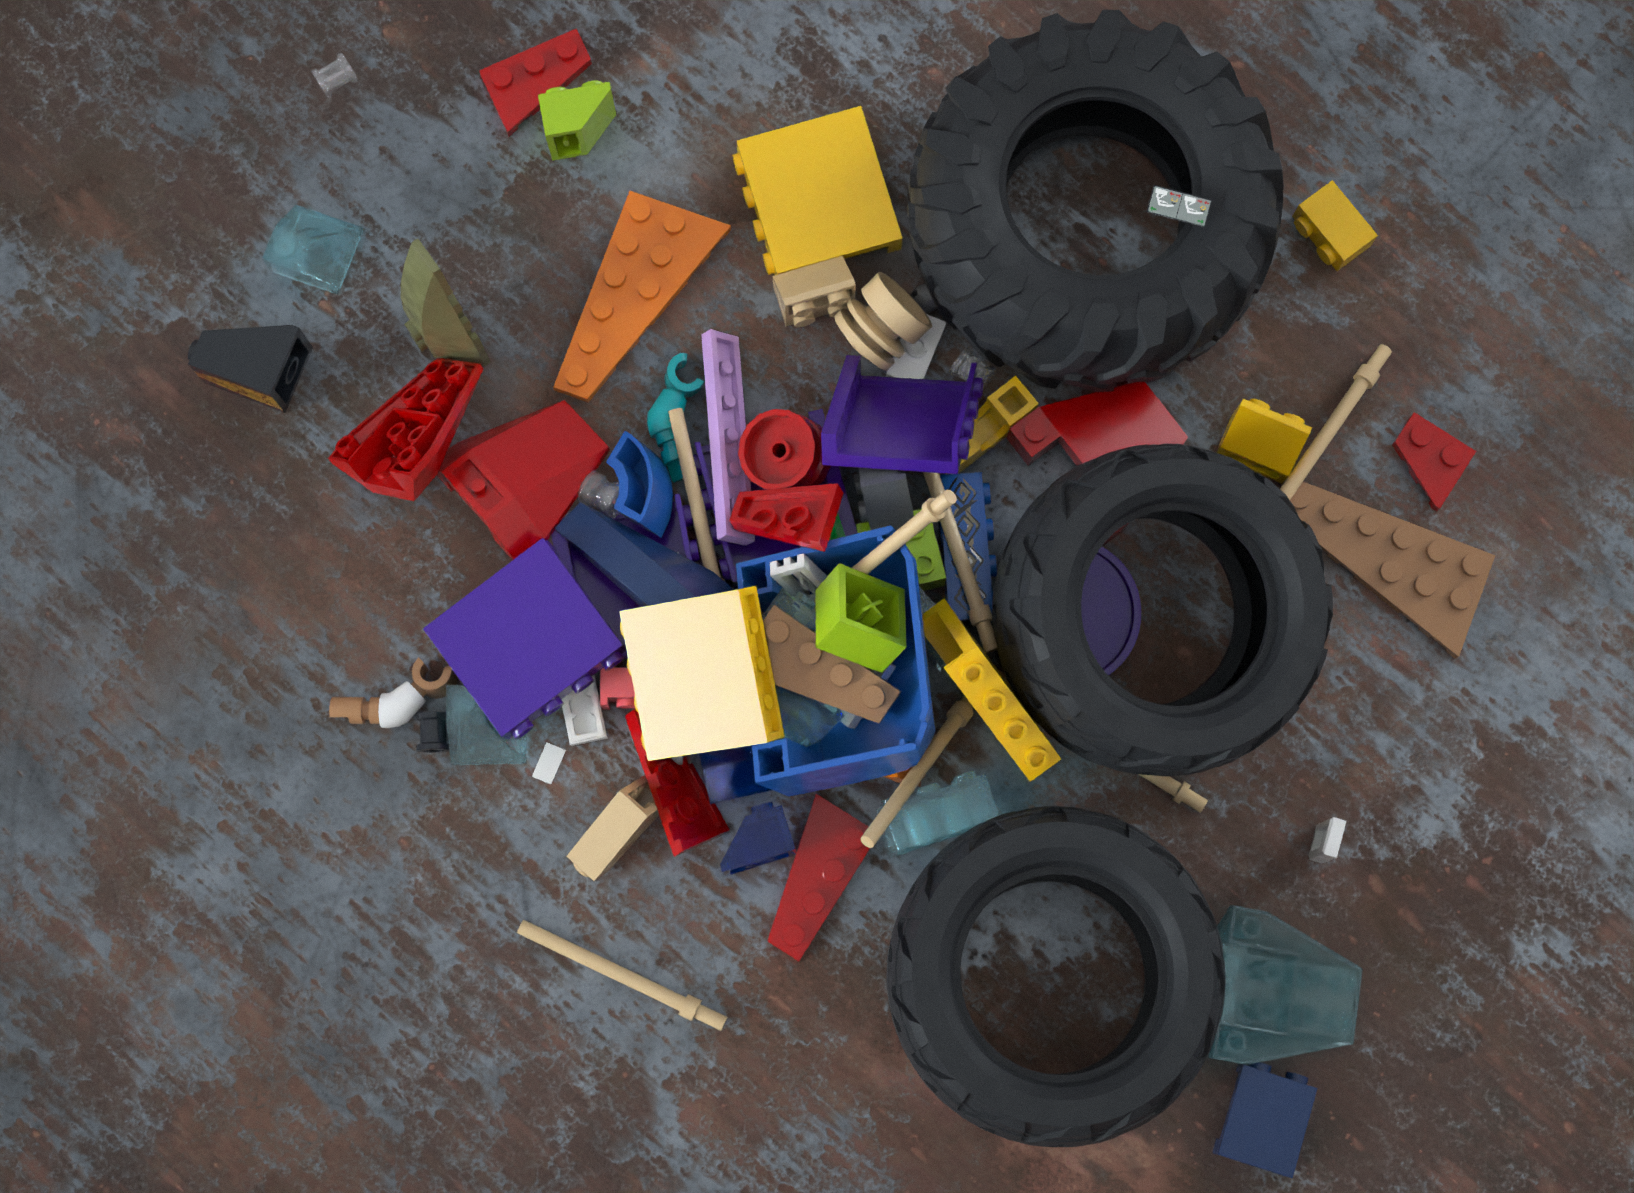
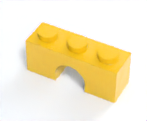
M1014 376L988 396L983 406L978 409V417L974 419L973 438L969 439L968 459H961L958 474L1007 437L1010 427L1038 408L1039 403L1017 376Z

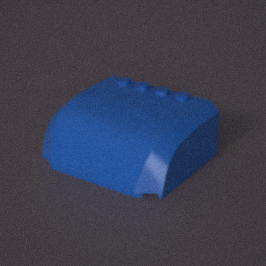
M890 525L829 540L825 552L801 547L736 563L738 589L756 586L762 612L768 614L773 605H776L796 619V613L803 606L770 576V562L778 561L783 566L784 558L791 557L797 562V555L804 553L828 576L839 563L852 568L896 530ZM905 544L868 574L905 589L907 647L892 662L896 668L887 680V682L902 692L881 723L878 724L862 718L856 728L852 729L844 725L823 707L825 703L779 687L782 725L785 737L784 739L752 745L755 783L790 797L902 772L917 765L932 742L936 730L917 563ZM816 617L805 625L814 632H816Z

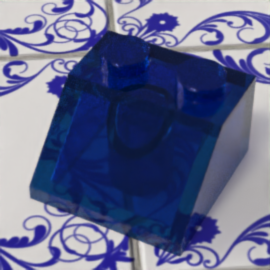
M767 802L751 808L752 814L745 816L720 863L724 877L796 855L795 845L782 805L774 807L773 802Z

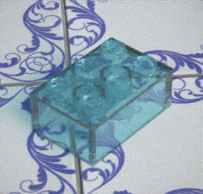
M970 771L953 777L952 785L940 788L939 783H933L917 789L916 797L910 798L905 802L881 836L888 858L897 857L960 836L974 826L999 816L986 774L976 777L975 771ZM889 798L881 801V808L876 809L875 818Z

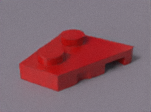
M1415 412L1409 417L1392 444L1400 459L1407 463L1410 475L1416 484L1419 483L1430 499L1429 505L1436 512L1441 508L1476 453L1474 449Z

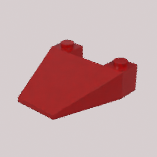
M1144 381L1115 387L1111 392H1095L1040 406L1010 427L1006 438L1028 466L1058 444L1062 446L1076 466L1104 454L1131 446L1145 444L1161 445L1164 443L1183 445L1188 436ZM1129 523L1117 530L1102 547L1122 533Z

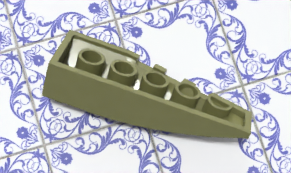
M417 238L411 242L401 278V301L403 310L409 319L404 325L409 331L410 336L421 352L428 349L436 359L443 358L478 363L481 366L488 365L491 362L477 334L475 332L472 333L470 330L473 326L468 318L464 316L463 309L455 298L443 273Z

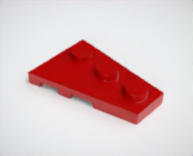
M576 28L479 70V73L510 137L518 130V126L530 115L534 116L540 110L539 94H544L547 90L554 87H567L592 65V62Z
M838 483L739 492L729 521L737 531L825 552L844 492Z

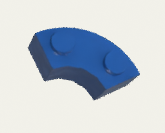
M624 431L606 461L615 470L619 480V495L614 509L633 523L661 538L670 520L673 505V488L669 472L658 455L630 433Z

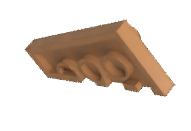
M773 605L763 620L776 686L878 724L881 723L902 692L901 690L865 666L816 648V632L778 606Z

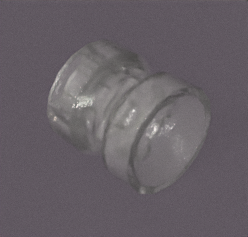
M594 470L582 482L578 492V501L591 508H599L600 513L612 519L616 518L620 514L614 509L619 495V482L615 481L612 483L608 481L606 475Z

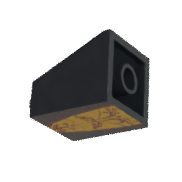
M294 325L203 330L199 340L195 339L189 348L188 365L205 384L286 413L313 346L301 329Z

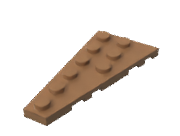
M1302 482L1290 501L1294 505L1299 518L1310 525L1321 549L1328 553L1327 556L1354 574L1353 577L1397 613H1402L1419 627L1418 629L1428 638L1432 637L1446 649L1445 651L1454 659L1458 658L1495 555Z

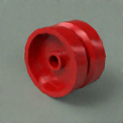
M772 409L758 414L747 424L740 438L738 456L742 470L751 482L766 490L821 484L831 468L829 465H822L821 432L823 428L815 421L790 410Z

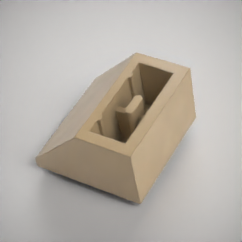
M843 256L773 276V288L785 326L794 324L795 327H804L815 322L817 317L827 314L830 317H834L841 309L849 311L847 303L851 299H855L856 284Z

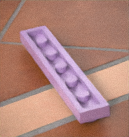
M710 329L701 334L717 540L746 546L755 542V535L735 530L729 521L739 492L751 491L750 479L742 470L738 456L740 438L746 428L739 337Z

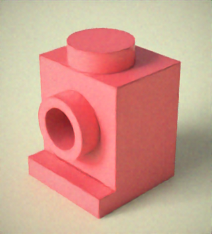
M602 668L600 670V706L602 709L610 710V702H616L617 708L634 709L635 691L628 668H612L608 671Z

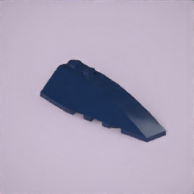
M581 502L555 527V531L640 607L734 590L713 571Z

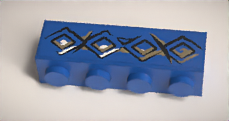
M982 472L940 475L944 489L951 490L956 495L957 501L951 506L984 605L988 604L992 613L993 591L991 577L997 576V564L995 554L989 555L988 541L994 540L992 518L986 519L985 505L991 504L989 483H983ZM939 521L942 563L946 574L944 585L945 600L964 625H972L967 613L970 607Z

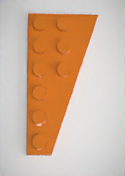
M629 191L553 386L554 390L589 403L616 370V366L637 345L640 341L639 338L650 325L656 322L688 283L687 280L709 258L711 251L721 239L728 235L731 231V225Z

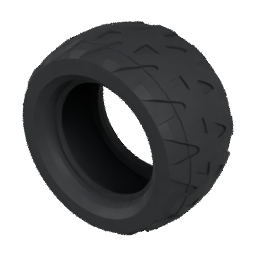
M1165 443L1161 445L1145 444L1131 446L1104 454L1078 465L1054 481L1044 493L1032 502L1016 524L999 563L992 602L993 630L1001 665L1017 698L1031 717L1057 742L1090 762L1130 774L1154 776L1190 775L1220 767L1250 753L1274 736L1298 711L1299 705L1309 694L1320 675L1328 649H1324V644L1329 634L1330 622L1333 617L1332 587L1325 582L1322 549L1312 528L1299 518L1288 496L1270 480L1231 457L1199 447ZM1134 519L1161 520L1181 527L1196 536L1218 559L1229 581L1233 597V631L1229 646L1221 663L1205 683L1195 691L1176 701L1162 705L1148 702L1132 695L1116 684L1104 672L1089 647L1082 622L1081 600L1083 586L1094 557L1102 545L1117 530Z
M1043 806L1001 814L974 826L949 843L930 861L910 888L895 921L887 956L886 980L892 1021L904 1052L926 1086L945 1105L977 1127L1007 1140L1033 1146L1079 1147L1101 1143L1134 1130L1162 1113L1178 1098L1184 1088L1189 1086L1204 1064L1214 1043L1224 1008L1226 975L1222 941L1214 915L1191 874L1164 846L1150 838L1149 835L1137 827L1103 813L1085 811L1075 807ZM1029 883H1067L1086 889L1101 897L1127 922L1136 938L1143 959L1144 994L1138 1016L1124 1040L1106 1057L1088 1067L1073 1072L1044 1074L1019 1066L1005 1058L978 1031L970 1017L963 997L961 959L967 936L976 918L990 901L1010 889Z

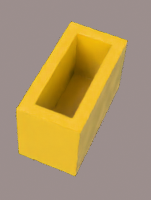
M1333 180L1299 204L1292 216L1298 232L1303 237H1309L1317 247V253L1321 260L1327 265H1332L1336 271L1371 247L1378 236Z

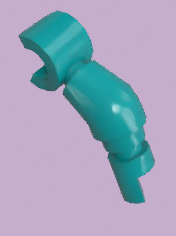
M679 353L670 360L664 377L667 389L662 390L647 413V426L650 437L655 438L658 447H663V451L660 454L664 465L668 467L673 483L682 481L683 475L668 411L682 408L684 413L687 404L685 398L696 395L704 384V381L699 378L688 384L681 382L677 378L675 372L686 366L687 353Z

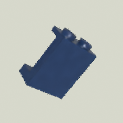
M1249 1060L1248 1066L1238 1064L1236 1069L1238 1077L1220 1139L1216 1138L1212 1153L1293 1178L1318 1088L1307 1085L1308 1077L1286 1071L1284 1078L1270 1073L1272 1066L1255 1060Z

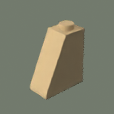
M645 775L624 787L615 795L568 853L567 857L573 862L575 869L581 875L590 877L595 881L607 873L659 816Z

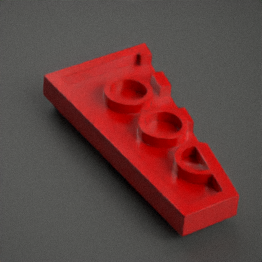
M633 709L625 715L673 856L680 855L730 830L693 763L688 764L686 757L683 758V765H678L671 758L648 761L646 750L641 742L642 728L639 713L636 709Z
M818 794L815 795L767 942L800 962L871 849L861 842V837L869 826Z

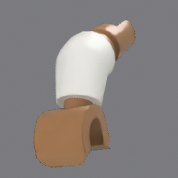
M418 657L412 668V678L414 681L411 684L406 681L393 691L382 693L380 697H371L369 701H366L365 697H332L329 715L330 717H348L350 724H365L366 720H369L370 724H380L381 728L399 727L407 724L426 702L423 698L424 696L438 699L449 695L456 687L458 678L452 668L446 666L443 668V673L438 680L426 681L425 677L429 669Z

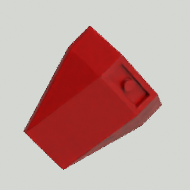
M437 358L348 435L342 437L337 442L333 453L327 459L373 493L415 501L438 474L484 368L478 363Z
M563 400L457 442L448 449L436 476L451 492L455 490L489 527L495 541L514 560L540 539L548 540L555 527L573 505L609 453L610 448L575 410Z

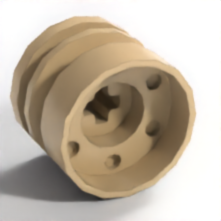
M878 272L861 289L868 306L853 298L847 303L849 311L841 309L834 318L852 347L874 365L887 371L895 363L893 356L900 358L905 354L904 347L898 337L911 344H915L932 327V323L924 310L906 290L888 275Z

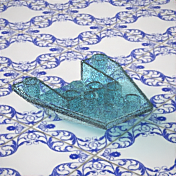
M1230 905L1217 926L1223 947L1226 989L1223 1013L1209 1058L1248 1065L1352 1045L1354 1043L1363 968L1267 911Z

